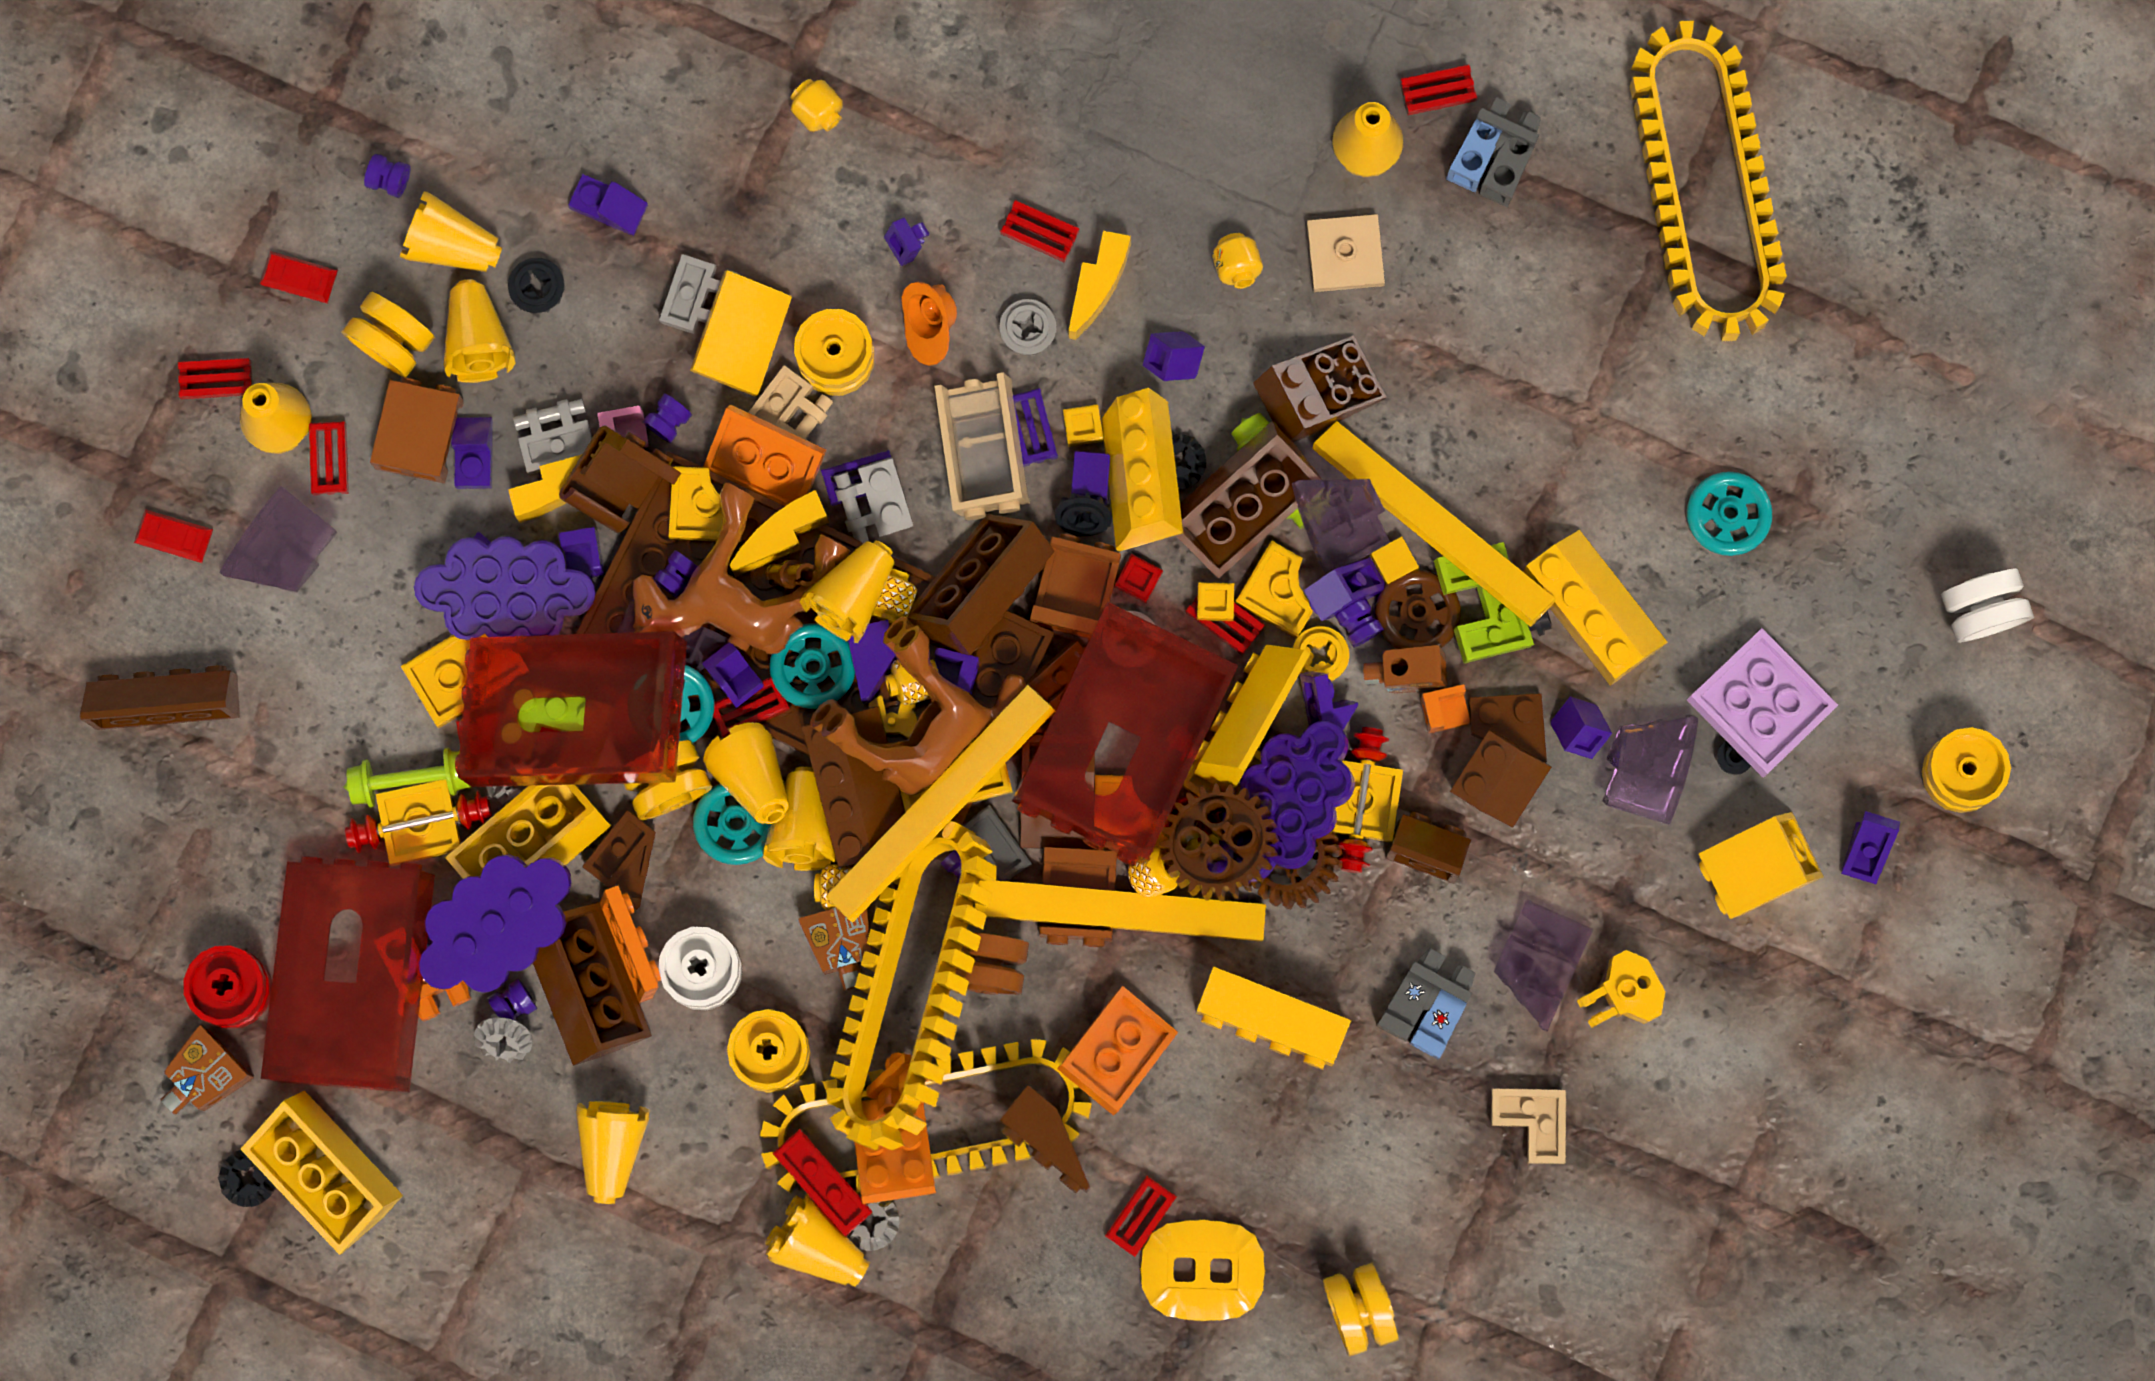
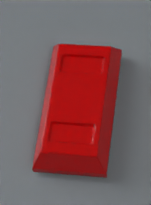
M270 251L260 285L328 304L338 270Z
M145 509L134 543L202 563L213 529Z

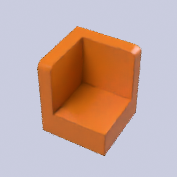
M1464 684L1422 694L1420 701L1428 734L1465 726L1470 723L1464 697L1466 693Z

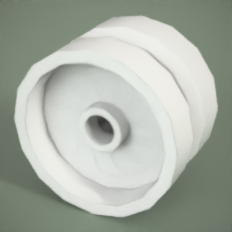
M2008 569L1978 576L1941 594L1947 612L1957 614L1971 611L1958 617L1952 624L1957 642H1967L1990 636L2021 625L2034 618L2029 600L2023 598L2005 600L2019 593L2024 587L2018 569Z
M690 927L677 932L666 942L659 956V972L663 987L678 1003L693 1010H711L724 1005L735 995L742 979V963L736 948L722 933L709 927ZM700 963L707 964L704 967L707 973L703 976L695 972L696 966Z

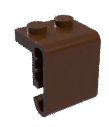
M604 425L597 430L559 492V498L615 533H619L629 525L628 521L621 518L629 504L639 509L659 476L674 485L681 472L670 466L674 459L655 448L652 454L644 450L643 448L647 442L628 431L625 437Z

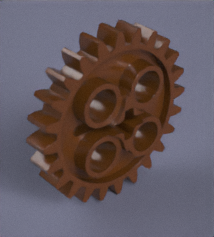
M1214 783L1212 793L1208 794L1205 788L1200 786V797L1195 798L1189 792L1186 793L1189 803L1184 806L1176 802L1175 806L1179 814L1177 816L1172 814L1166 815L1172 827L1161 828L1162 834L1169 838V840L1159 843L1161 849L1168 852L1161 859L1165 865H1171L1167 870L1171 878L1179 876L1176 883L1181 889L1189 885L1188 891L1192 896L1198 894L1202 889V896L1206 901H1209L1213 892H1216L1220 901H1224L1226 891H1230L1237 899L1239 898V887L1243 886L1247 891L1251 892L1252 886L1250 881L1252 879L1259 882L1264 881L1259 873L1261 868L1272 870L1273 867L1266 858L1278 855L1275 848L1269 846L1279 842L1276 833L1270 832L1277 825L1273 819H1267L1271 814L1267 806L1259 808L1262 802L1257 795L1249 800L1250 794L1246 788H1243L1236 795V789L1233 784H1229L1226 791L1222 792L1218 783ZM1216 812H1226V817L1222 822L1217 824L1210 823L1212 816ZM1196 822H1202L1219 840H1224L1233 852L1243 858V861L1241 863L1236 862L1219 844H1214L1205 832L1195 826ZM1242 835H1253L1251 842L1246 846L1236 845L1237 840ZM1191 839H1202L1198 848L1186 850V845ZM1222 860L1228 862L1224 871L1212 873V867L1215 863Z

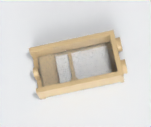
M998 373L996 381L982 383L978 379H971L964 382L965 387L950 390L943 385H936L935 393L953 511L961 517L964 516L965 520H976L986 517L985 512L999 510V513L1002 514L1013 513L1020 510V505L1030 504L1013 400L1012 379L1005 373Z

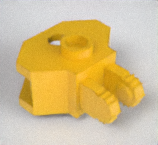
M1625 950L1609 960L1606 981L1599 986L1600 988L1577 1000L1580 1008L1595 1003L1602 996L1607 1000L1610 1009L1593 1015L1588 1020L1591 1028L1614 1016L1618 1018L1622 1015L1646 1024L1662 1014L1665 990L1649 960ZM1638 979H1643L1645 981V989H1641L1638 986Z

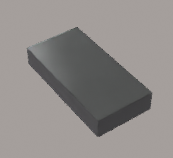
M990 805L962 824V826L975 832L976 836L987 841L993 852L983 859L997 866L996 878L999 881L1009 882L1032 865Z

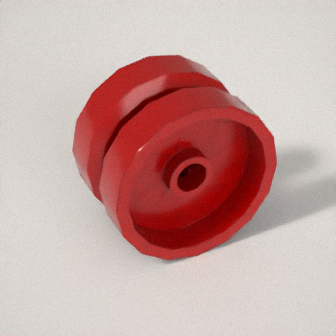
M231 945L214 946L199 953L189 964L183 979L184 997L190 1010L201 1020L225 1029L243 1028L256 1022L267 1010L272 997V979L266 966L255 955ZM228 982L233 983L232 990L224 991V987Z

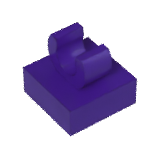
M904 217L891 224L884 235V239L902 267L913 262L922 248L921 245L925 242L923 238L930 234L923 222L910 228Z

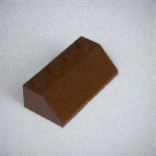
M1271 421L1180 503L1183 533L1175 536L1219 579L1317 492L1325 482L1298 447Z
M987 514L915 601L907 618L914 626L918 625L927 637L944 649L971 655L981 646L983 639L991 629L1002 620L1004 613L1012 603L1024 593L1025 587L1045 567L1046 561L1055 551L1033 521Z
M222 665L205 667V672L191 673V669L185 668L169 670V675L155 676V672L149 671L133 673V678L119 679V675L112 674L97 676V681L86 682L80 720L96 730L240 718L238 676L231 670H227V666Z
M879 706L850 713L854 718L858 735L863 739L878 744L888 743ZM808 723L802 729L838 868L856 864L906 813L900 788L896 784L882 780L884 769L875 771L862 760L844 753L838 745L822 736V733H819Z
M599 902L563 911L566 923L563 935L555 943L547 947H539L537 958L533 963L573 1066L601 1058L652 1036Z

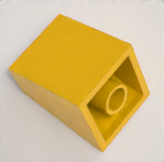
M1793 812L1774 816L1698 853L1702 860L1699 862L1700 870L1708 882L1712 881L1718 893L1715 895L1716 903L1721 912L1728 914L1730 919L1746 914L1824 877Z

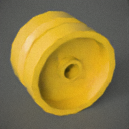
M373 291L369 292L360 308L364 316L374 325L361 318H351L341 333L352 344L395 374L406 378L416 365L414 356L402 344L416 352H425L435 336L405 309Z
M825 309L812 314L801 324L794 344V355L803 379L811 384L814 390L825 395L843 396L858 390L869 379L874 368L875 351L867 326L856 315L843 309ZM839 349V353L837 355H831V350Z
M1973 727L1956 729L1936 742L1925 756L1922 767L1924 788L1931 799L1946 810L1958 813L1976 811L1999 797L2007 786L2011 771L2009 755L2001 741L1988 731ZM1965 765L1971 770L1968 774H1965L1962 770V767Z
M685 740L666 745L637 758L620 770L619 775L625 789L635 792L641 791L632 801L639 820L652 819L679 809L711 790L712 785L706 771L691 769L699 759L692 741Z
M769 1009L752 1012L741 1019L731 1032L727 1047L729 1064L736 1076L754 1090L766 1093L786 1091L798 1083L808 1069L811 1056L809 1039L797 1021L783 1012ZM767 1046H773L777 1049V1055L772 1054V1059H766L763 1055V1051Z
M1373 1263L1354 1269L1353 1281L1356 1293L1352 1292L1348 1280L1341 1273L1323 1279L1328 1302L1349 1357L1367 1351L1368 1338L1364 1328L1366 1326L1369 1327L1374 1341L1379 1346L1398 1341V1334L1393 1319V1309L1384 1285L1381 1284Z

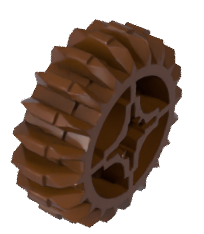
M1330 832L1324 837L1315 839L1318 846L1313 857L1306 865L1297 869H1286L1276 864L1271 873L1263 878V882H1250L1251 886L1254 889H1259L1258 895L1264 900L1269 898V902L1273 906L1278 907L1282 903L1286 909L1292 910L1296 902L1300 908L1306 909L1308 898L1314 903H1319V896L1317 894L1320 891L1330 894V888L1327 886L1328 882H1339L1338 876L1333 871L1343 868L1342 862L1337 859L1343 853L1341 847L1335 845L1338 842L1336 834ZM1276 873L1280 876L1287 875L1292 884H1277L1272 881L1271 875Z

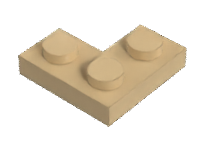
M1491 1089V1126L1528 1127V1164H1565L1566 1090Z

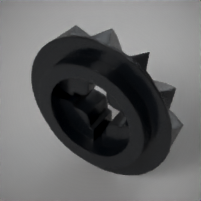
M530 258L522 261L513 269L508 280V292L511 300L520 310L533 315L542 312L549 313L551 308L556 304H560L561 297L565 291L564 278L560 269L551 261L543 258ZM531 274L540 283L546 281V285L542 287L543 298L541 299L534 291H527V289L532 287Z
M1181 432L1172 434L1174 455L1177 456L1180 452L1183 453L1185 449L1187 450L1184 462L1190 470L1182 466L1176 468L1178 490L1192 487L1202 478L1206 469V455L1204 448L1194 437H1189Z
M1073 492L1070 498H1061L1059 505L1055 508V520L1068 533L1078 536L1098 535L1107 530L1111 525V505L1103 503L1102 496L1092 498L1088 492L1085 496H1079Z
M242 1150L232 1152L222 1162L220 1174L217 1178L221 1193L231 1203L242 1207H254L269 1199L276 1187L255 1165L252 1176L260 1183V1186L246 1184L244 1188H241L242 1179L235 1170L247 1172L250 1167L254 1166V1163Z

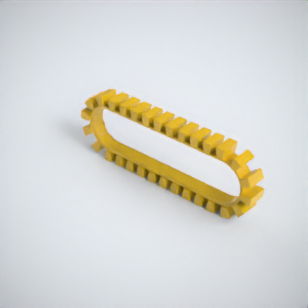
M1679 21L1675 30L1677 36L1675 41L1670 42L1664 27L1650 35L1647 44L1657 53L1656 56L1640 47L1631 70L1648 73V76L1633 77L1629 87L1632 100L1637 99L1634 105L1636 121L1652 115L1654 119L1641 120L1638 132L1640 142L1645 141L1642 148L1644 162H1650L1646 170L1649 185L1666 179V184H1654L1650 193L1653 206L1670 199L1671 205H1658L1655 211L1657 227L1673 221L1675 227H1662L1659 233L1662 249L1676 243L1679 245V248L1666 249L1663 255L1666 270L1681 264L1683 265V270H1671L1667 277L1670 292L1686 285L1688 293L1676 296L1673 305L1679 317L1693 306L1696 308L1701 316L1694 323L1692 330L1700 335L1705 336L1711 321L1723 323L1721 341H1736L1740 335L1738 322L1742 320L1746 321L1752 335L1765 327L1769 319L1758 310L1760 305L1774 314L1777 312L1785 293L1768 290L1769 284H1782L1787 275L1784 262L1767 269L1766 263H1778L1782 256L1780 241L1766 246L1762 245V241H1774L1778 230L1775 219L1758 225V220H1769L1774 211L1771 198L1755 204L1753 200L1765 199L1769 192L1767 176L1752 182L1749 180V177H1761L1765 166L1763 156H1757L1761 148L1758 133L1752 135L1756 128L1754 112L1748 114L1752 102L1750 92H1744L1748 84L1746 72L1742 70L1728 76L1727 70L1738 67L1742 56L1736 45L1721 56L1714 47L1720 42L1724 32L1714 26H1710L1705 40L1702 41L1692 38L1694 21ZM1679 50L1696 51L1706 56L1714 64L1719 75L1760 279V294L1757 301L1746 310L1736 313H1724L1711 308L1702 300L1696 287L1655 81L1657 64L1668 54ZM1732 93H1742L1734 97L1732 96ZM1649 94V98H1639ZM1736 114H1747L1739 118L1736 116ZM1740 135H1752V136H1749V137L1744 138V139L1741 140V136H1740ZM1656 136L1658 141H1646ZM1745 156H1757L1755 158L1745 160ZM1659 158L1662 159V162H1651Z
M950 821L892 881L898 885L897 890L886 887L880 894L879 900L890 905L892 911L889 912L876 907L873 922L886 928V933L870 929L867 944L881 950L880 955L864 951L861 966L875 973L873 978L858 973L855 988L869 995L867 1000L852 995L849 1010L863 1017L861 1022L846 1017L843 1032L857 1039L855 1044L840 1039L837 1054L851 1061L849 1066L834 1061L830 1075L844 1082L843 1089L827 1088L826 1103L841 1109L830 1117L835 1129L847 1134V1139L876 1151L878 1150V1145L890 1150L904 1146L899 1128L915 1135L921 1132L927 1123L914 1115L920 1102L936 1107L939 1092L925 1086L926 1080L942 1085L945 1070L932 1064V1057L948 1062L951 1047L937 1041L938 1035L954 1040L957 1025L943 1019L944 1013L958 1018L960 1017L963 1003L950 997V990L964 996L966 995L969 981L955 974L957 968L972 973L975 959L961 952L963 946L974 951L978 950L981 937L967 930L969 924L980 929L984 928L987 915L973 908L975 902L989 907L993 894L979 886L980 880L996 881L997 866L983 859L993 851L987 841L976 836L975 832L957 822ZM956 850L962 864L961 877L902 1095L896 1106L887 1115L877 1120L868 1121L862 1109V1093L921 876L935 857L946 851Z
M1031 1039L1033 1057L1019 1059L1018 1042L1004 1044L1009 1062L997 1064L996 1046L981 1049L987 1066L975 1069L974 1052L960 1053L958 1055L965 1071L952 1073L951 1056H949L948 1062L936 1059L938 1066L945 1070L942 1082L1031 1064L1047 1066L1062 1077L1069 1092V1103L1062 1122L1071 1143L1080 1136V1133L1066 1124L1071 1114L1074 1113L1089 1120L1092 1103L1074 1102V1090L1080 1088L1057 1069L1070 1053L1064 1047L1054 1063L1043 1058L1046 1040ZM883 1069L868 1072L871 1082L884 1072ZM838 1079L822 1081L826 1092L827 1088H839ZM928 1080L925 1086L937 1083ZM815 1083L800 1086L806 1103L795 1109L785 1095L779 1098L773 1106L787 1115L780 1128L764 1121L760 1136L762 1138H778L779 1148L785 1143L787 1130L798 1115L809 1109L831 1105L826 1103V1099L817 1100V1085ZM867 1090L863 1091L862 1099L868 1098ZM1003 1139L931 1154L934 1178L940 1177L934 1162L935 1160L947 1158V1175L949 1176L963 1173L957 1156L970 1153V1171L985 1168L979 1151L992 1149L993 1166L1008 1164L1002 1147L1013 1145L1014 1143L1009 1139ZM1024 1142L1020 1147L1015 1145L1016 1162L1031 1159ZM773 1152L761 1154L765 1167L768 1170L780 1163L772 1154ZM858 1169L839 1173L844 1179L856 1177V1193L861 1194ZM788 1172L777 1184L791 1193L797 1181ZM806 1194V1197L808 1199L813 1200L808 1194Z

